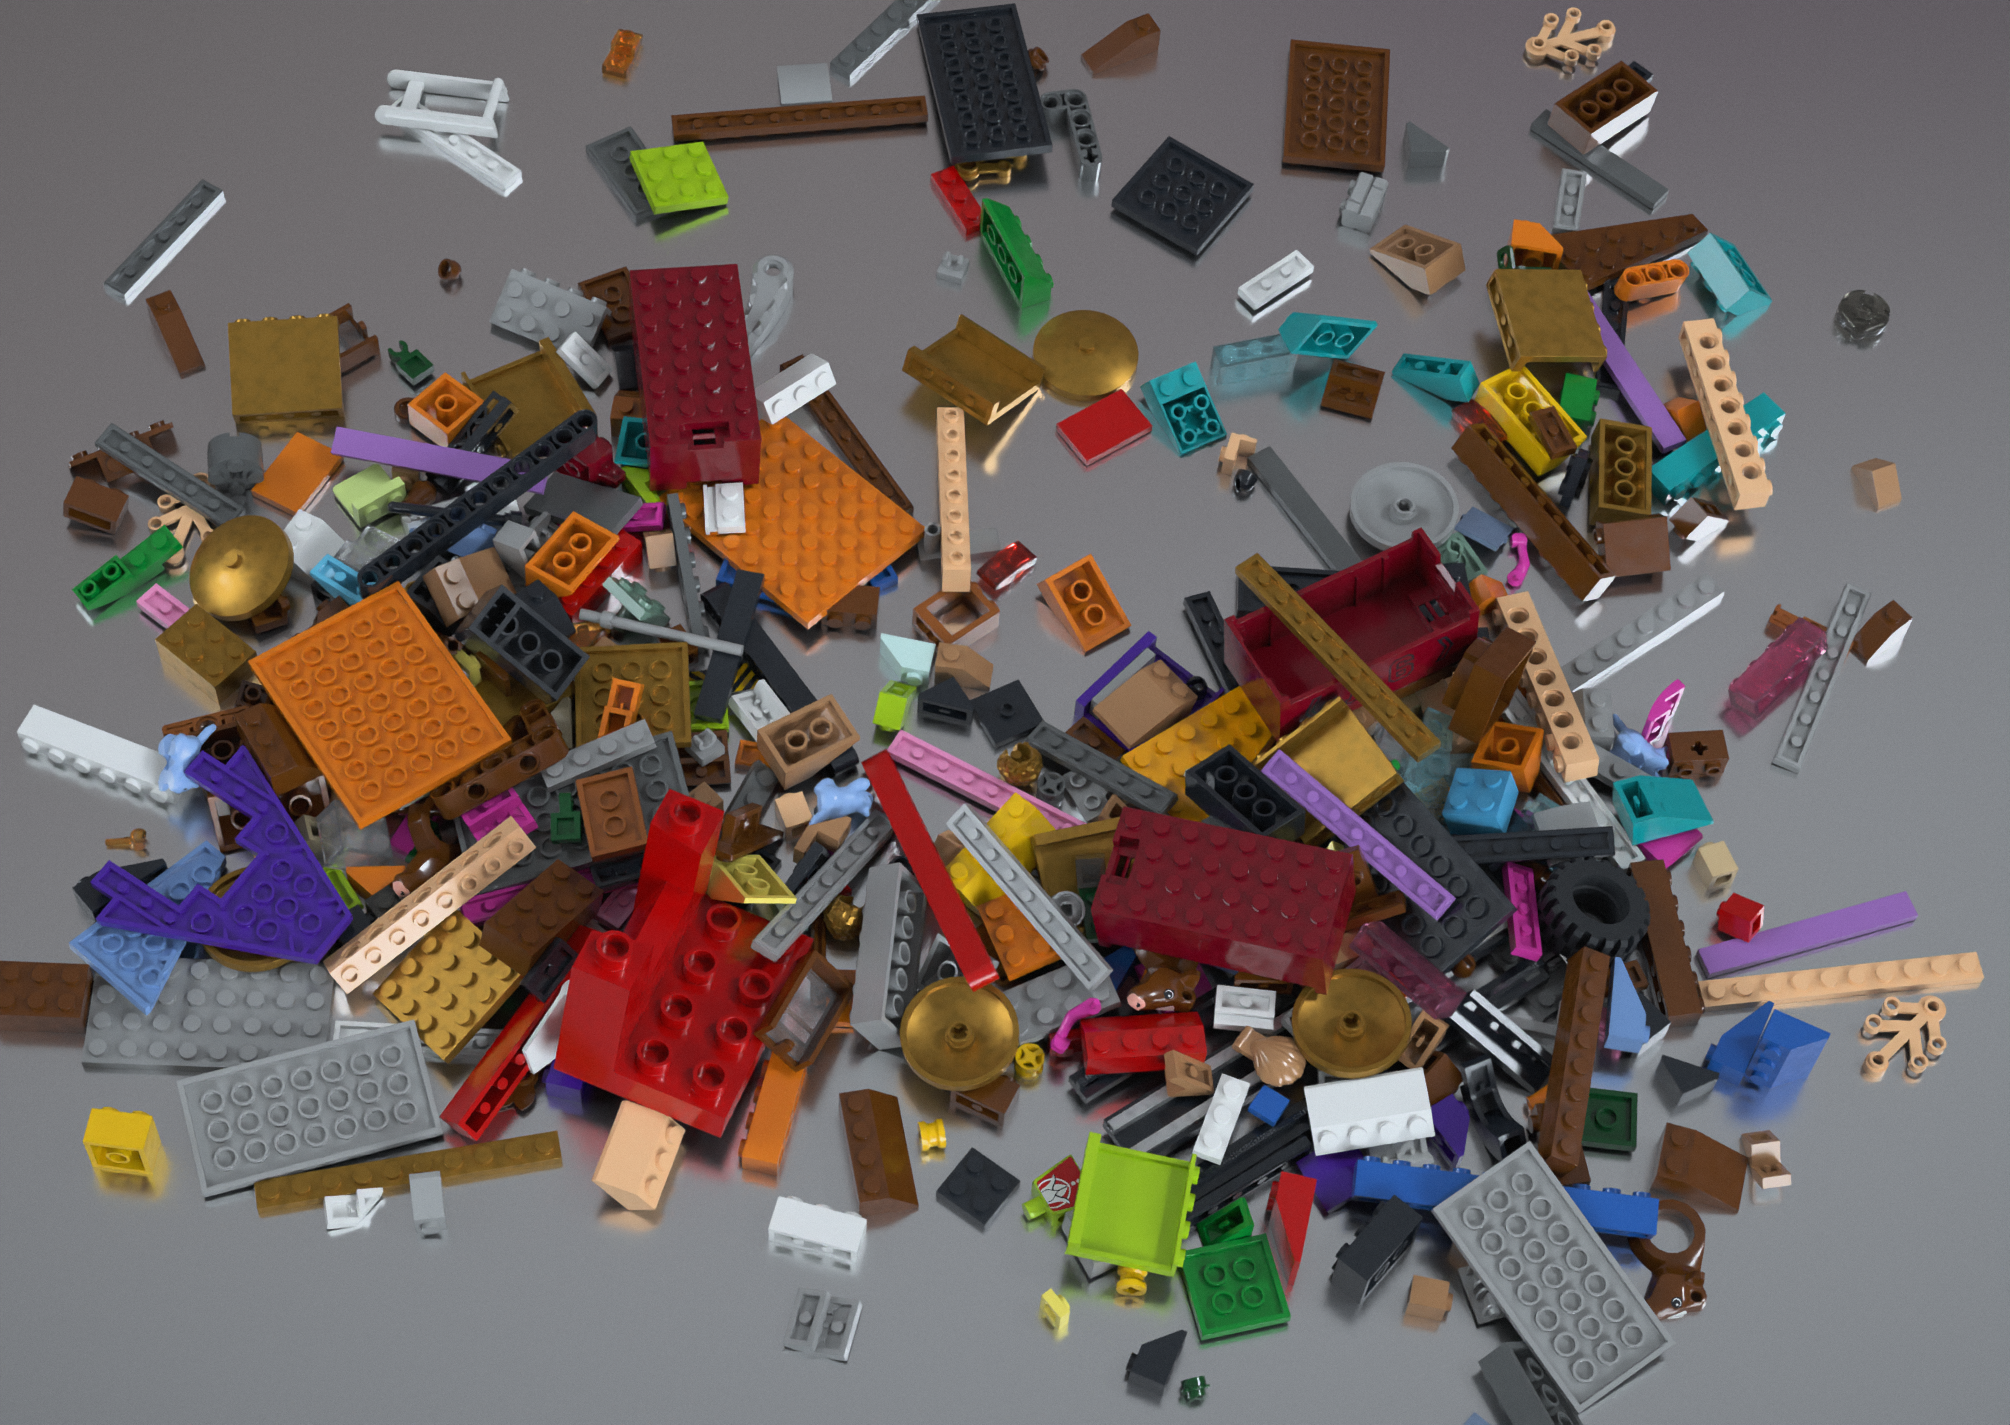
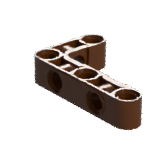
M532 699L526 702L519 710L526 724L525 727L529 733L528 735L482 759L457 777L431 790L430 797L444 819L451 820L459 817L554 765L568 755L569 748L562 737L563 734L541 699ZM529 756L527 759L521 760L523 757ZM478 784L476 787L470 788L472 785Z

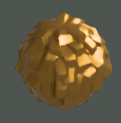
M1029 742L1015 744L1010 756H1008V751L1004 750L997 759L999 774L1005 778L1007 783L1013 786H1027L1037 781L1043 768L1040 752L1036 748L1031 747Z
M837 895L823 911L826 928L836 940H852L855 936H859L862 931L863 906L858 908L853 905L854 896Z

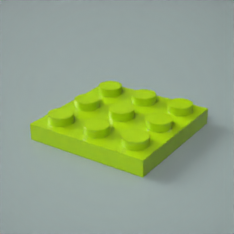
M703 141L630 151V162L654 214L727 204L728 194Z

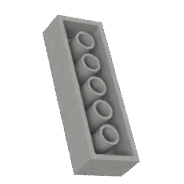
M899 862L869 868L868 880L865 885V905L862 909V931L859 934L860 947L859 956L856 960L857 972L855 984L853 985V1004L849 1014L850 1025L879 1050L901 1047V1020L908 1004L916 995L927 900L917 878Z

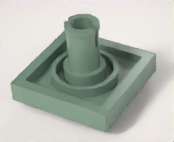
M1460 532L1452 534L1447 541L1437 548L1441 554L1442 563L1465 564L1468 583L1481 574L1488 575V570Z
M608 577L603 583V586L623 604L616 616L631 620L636 617L640 621L665 627L671 618L664 613L666 608L657 600H651L646 595L647 590L638 582L630 583L623 577L621 579ZM613 627L614 629H616V630L619 631L620 633H624V632H625L624 629H620V628Z

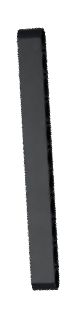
M587 409L577 411L361 568L357 574L361 598L365 599L397 581L401 584L591 445L598 436L596 414ZM413 550L419 551L417 553H411V551ZM391 566L397 567L395 569H389V567ZM369 582L375 583L373 585H366Z

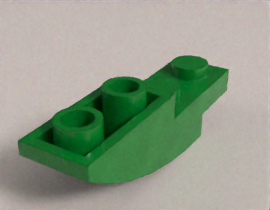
M164 524L121 559L117 555L112 557L75 586L72 591L88 610L106 605L129 594L164 571L165 568L162 564L181 550L183 546Z

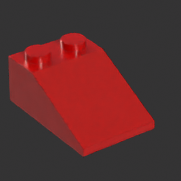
M1281 1171L1279 1182H1272L1266 1211L1271 1212L1269 1224L1287 1284L1294 1285L1301 1262L1317 1179Z

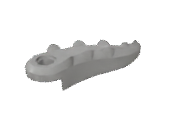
M770 254L763 256L753 265L751 292L744 312L750 358L777 325L793 293V265L787 258L780 255ZM770 268H776L780 273L776 276H770L766 271Z

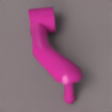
M1514 533L1509 538L1510 547L1517 548L1519 557L1518 564L1507 575L1508 583L1515 587L1522 584L1530 567L1527 537L1524 533Z
M1089 998L1069 1010L1050 1042V1048L1059 1054H1063L1071 1040L1066 1038L1071 1027L1080 1019L1098 1014L1101 1010L1100 1000Z

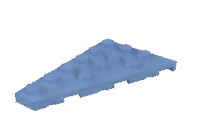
M206 840L147 885L172 902L180 905L197 883L208 890L219 880L227 864L226 856ZM96 922L71 940L69 945L76 955L89 964L92 969L147 1016L151 1013L187 941L101 926Z

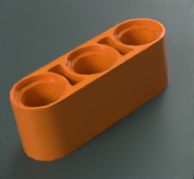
M1678 259L1629 267L1625 269L1615 284L1614 293L1623 301L1672 294L1680 289L1690 270L1685 262Z

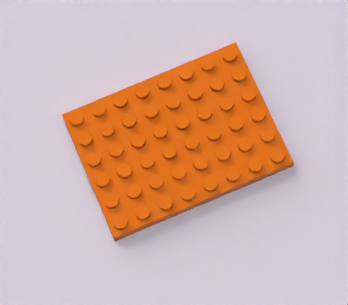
M786 416L773 425L760 419L761 455L759 484L743 485L746 533L718 534V532H710V535H706L703 485L716 487L715 484H722V480L687 482V489L667 490L659 498L666 505L667 494L678 493L680 503H685L687 518L683 519L684 527H689L690 533L723 560H728L729 565L736 571L740 569L764 574L765 582L762 591L805 628L809 629L827 615L829 608L856 586L865 585L924 538L925 527Z
M399 581L248 661L250 669L360 830L457 777L482 759L512 744L510 736Z

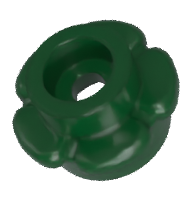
M1205 1376L1189 1378L1181 1381L1182 1390L1180 1393L1187 1394L1188 1399L1202 1397L1206 1395L1205 1389L1210 1388V1384L1206 1383Z

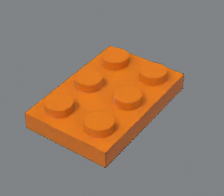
M1006 894L976 906L1009 981L1061 960V957Z

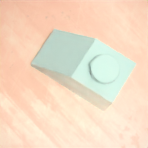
M881 633L880 653L898 678L913 686H928L935 662L936 644Z

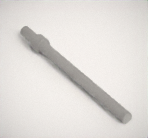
M581 608L579 613V619L598 623L600 627L607 629L616 627L672 641L688 642L690 645L742 656L744 645L618 617L615 613L609 611L600 613Z

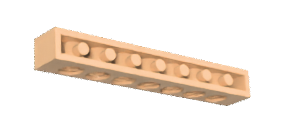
M1714 318L1684 321L1678 339L1734 510L1765 507L1769 496L1772 495L1773 487L1771 480L1767 479L1765 474L1764 459L1759 456L1757 450V438L1755 435H1752L1750 429V416L1745 414L1743 395L1741 392H1738L1736 374L1734 371H1731L1729 353L1722 344L1721 329L1717 328Z
M937 407L936 444L939 523L941 527L942 592H970L971 558L964 410L959 407Z
M1526 591L1496 598V609L1492 610L1494 624L1500 626L1501 632L1507 626L1536 641L1519 684L1522 688L1525 687L1527 691L1526 697L1529 708H1534L1537 727L1544 730L1545 746L1547 751H1552L1553 764L1556 772L1561 773L1565 783L1597 776L1599 756L1529 592Z
M510 816L330 955L323 963L346 994H349L536 849V846L514 818Z

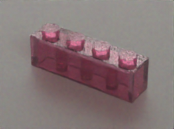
M1801 617L1793 624L1788 625L1783 634L1775 642H1771L1765 649V652L1757 660H1753L1739 678H1735L1728 687L1730 704L1757 720L1828 649L1826 632Z
M1381 921L1364 923L1349 946L1435 1020L1452 1017L1467 994Z

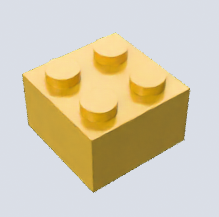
M103 1107L102 1109H91L83 1143L92 1167L153 1174L161 1140L154 1119L149 1114L142 1111H133L132 1113L120 1112L112 1107Z

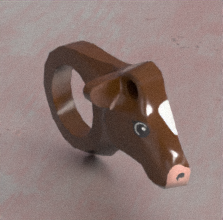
M430 795L421 799L417 804L413 803L409 806L407 814L408 828L417 849V854L407 868L394 877L393 890L401 898L407 897L462 854L458 834L453 844H446L440 841L434 834L430 826L429 816L431 808L435 803Z
M1132 948L1140 962L1147 969V973L1140 983L1133 986L1127 993L1128 1004L1138 1011L1155 1009L1189 1012L1196 1001L1194 988L1201 976L1200 971L1196 970L1199 962Z
M1674 1199L1659 1201L1658 1216L1671 1215L1679 1218L1687 1225L1691 1233V1244L1686 1250L1679 1253H1667L1658 1249L1650 1239L1628 1236V1243L1632 1252L1652 1272L1644 1299L1660 1321L1689 1312L1702 1311L1707 1302V1294L1703 1287L1705 1273L1701 1272L1705 1246V1225L1693 1208L1686 1203Z

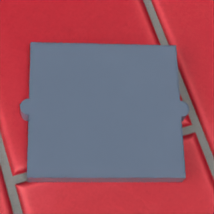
M1472 507L1466 515L1462 514L1454 530L1496 552L1503 543H1507L1508 537L1512 534L1514 528Z

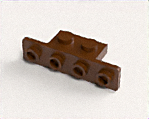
M164 420L148 426L150 431L139 434L137 430L129 434L153 449L150 439L171 431L174 426L172 422L165 424ZM100 449L91 454H88L86 450L71 456L73 461L68 462V468L71 470L97 460L107 483L135 473Z
M752 802L728 812L724 816L721 830L723 831L721 841L717 843L715 852L716 859L722 862H733L735 859L746 856V854L782 839L784 832L759 824L762 805Z

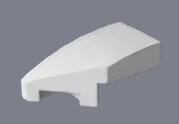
M383 1187L357 1189L354 1195L325 1196L323 1206L326 1230L358 1226L382 1196Z

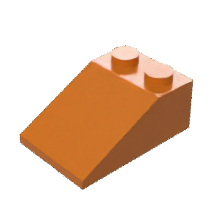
M1091 554L1036 584L1049 608L1084 653L1132 626Z

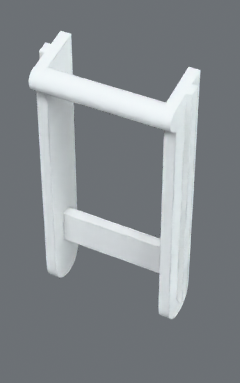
M392 70L388 73V84L395 89L406 90L401 107L381 105L376 109L375 118L378 122L385 125L498 138V132L493 120L498 101L509 102L508 91L501 78L487 81L404 70ZM423 92L488 100L483 117L418 109Z

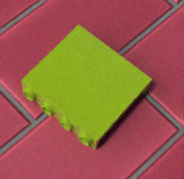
M1089 1132L1065 1254L1174 1277L1176 1268L1183 1267L1186 1249L1181 1248L1182 1239L1187 1240L1191 1222L1186 1221L1187 1211L1192 1212L1195 1201V1194L1190 1193L1192 1184L1197 1185L1200 1167L1195 1166L1197 1155L1192 1154L1190 1162L1100 1143L1101 1134Z

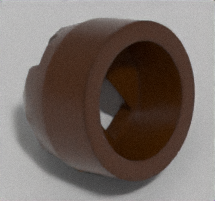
M443 259L438 267L439 277L448 281L458 279L459 272L462 271L460 264L451 259Z
M1470 954L1465 956L1451 969L1452 973L1459 978L1470 977L1475 969L1474 958Z

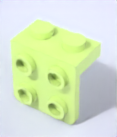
M373 464L333 487L334 495L360 528L389 513L390 511L387 506L390 502H402L406 497L405 483L398 476L391 480L379 464Z

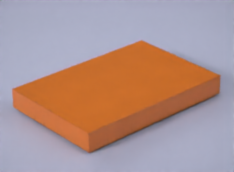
M296 432L264 473V481L256 483L251 489L252 496L294 516L299 509L304 511L342 463L344 457L331 454L332 448Z

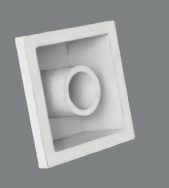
M300 509L284 529L292 543L294 552L291 577L308 585H311L315 580L310 576L309 572L326 554L341 562L350 550V546L322 519Z

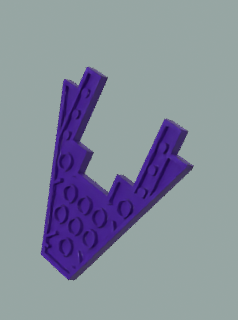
M242 745L226 765L202 750L184 771L185 776L251 819L237 835L235 841L236 844L256 857L222 898H219L197 883L180 905L172 902L109 860L90 882L94 889L111 899L96 917L97 923L111 928L317 965L353 921L351 912L247 748Z

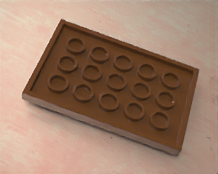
M1291 39L1282 162L1384 172L1390 49Z

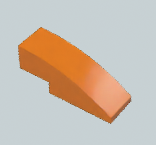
M613 678L608 703L604 707L598 738L636 722L645 685Z

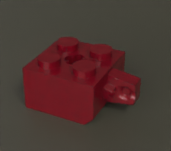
M598 436L591 445L554 471L601 486L608 485L615 489L626 479V472L613 462L612 445L604 437Z

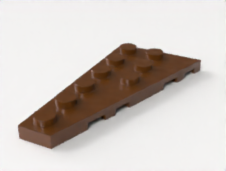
M1693 214L1552 234V236L1563 247L1559 268L1561 270H1581L1583 278L1587 282V290L1589 291L1604 284L1609 279L1611 281L1620 277L1626 268L1648 264L1705 238L1708 229Z

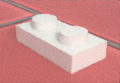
M577 332L570 334L556 351L593 389L599 387L613 370Z

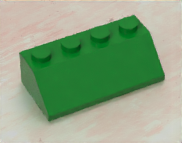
M989 198L982 199L980 233L1021 309L1050 300L1051 288L1054 287L1053 279L1043 269L1040 255L1035 254L1032 249L1031 239L1028 234H1024L1019 217L1017 215L1014 216L1012 210L1007 205Z

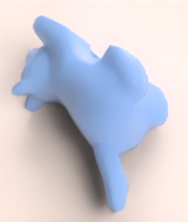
M1613 714V725L1619 734L1614 741L1613 748L1609 752L1651 776L1659 777L1657 771L1666 769L1669 764L1666 754L1668 747H1653L1638 731L1627 728L1618 715Z
M215 724L205 727L197 737L185 735L184 733H179L178 735L168 734L163 737L159 743L158 751L167 760V764L159 776L158 785L160 791H166L170 788L174 793L181 794L191 788L199 787V785L185 776L184 771L199 755L204 742L216 730L217 726Z
M825 778L818 782L814 788V792L817 795V806L814 808L815 815L812 816L809 825L841 818L855 812L868 817L869 809L874 801L872 794L866 791L870 786V781L867 778H858L845 787H837L833 779Z

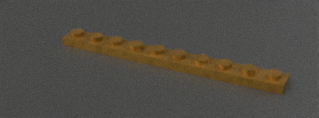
M1258 553L1235 567V574L1417 763L1440 748L1441 741Z
M551 1131L275 1177L254 1183L258 1214L319 1204L323 1203L325 1196L354 1195L357 1189L383 1187V1193L410 1188L409 1174L440 1171L442 1183L562 1163L558 1131Z

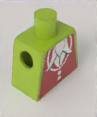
M1072 1155L1062 1159L1032 1182L1031 1193L1033 1199L1022 1204L1023 1212L1028 1220L1043 1214L1049 1225L1056 1227L1063 1224L1065 1213L1074 1209L1081 1170Z

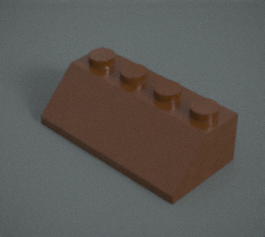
M872 1089L839 1093V1114L858 1214L865 1217L919 1208L898 1097Z

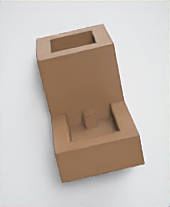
M845 816L807 826L794 847L793 862L798 863L815 841L825 849L835 853L850 833L852 818Z
M1770 1130L1741 1134L1751 1175L1762 1189L1791 1185V1173L1781 1164L1780 1140Z

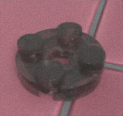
M1854 290L1843 296L1836 310V317L1841 327L1849 332L1852 338L1861 340L1864 337H1874L1885 330L1889 322L1890 308L1880 295L1874 293L1872 296L1865 294L1866 290ZM1859 311H1861L1862 313H1868V316H1861L1859 314Z

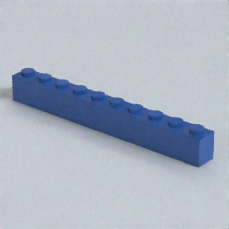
M1363 1156V1160L1358 1159L1354 1165L1351 1200L1380 1204L1383 1200L1388 1202L1395 1195L1411 1208L1431 1211L1480 1175H1473L1471 1170L1465 1168H1453V1171L1450 1172L1443 1171L1441 1166L1434 1164H1423V1167L1420 1168L1412 1167L1411 1162L1404 1160H1393V1164L1382 1163L1381 1158ZM1573 1184L1572 1187L1563 1186L1595 1232L1652 1239L1656 1236L1659 1199L1651 1198L1650 1193L1636 1191L1633 1192V1195L1621 1194V1190L1617 1188H1603V1191L1591 1190V1186L1586 1184Z

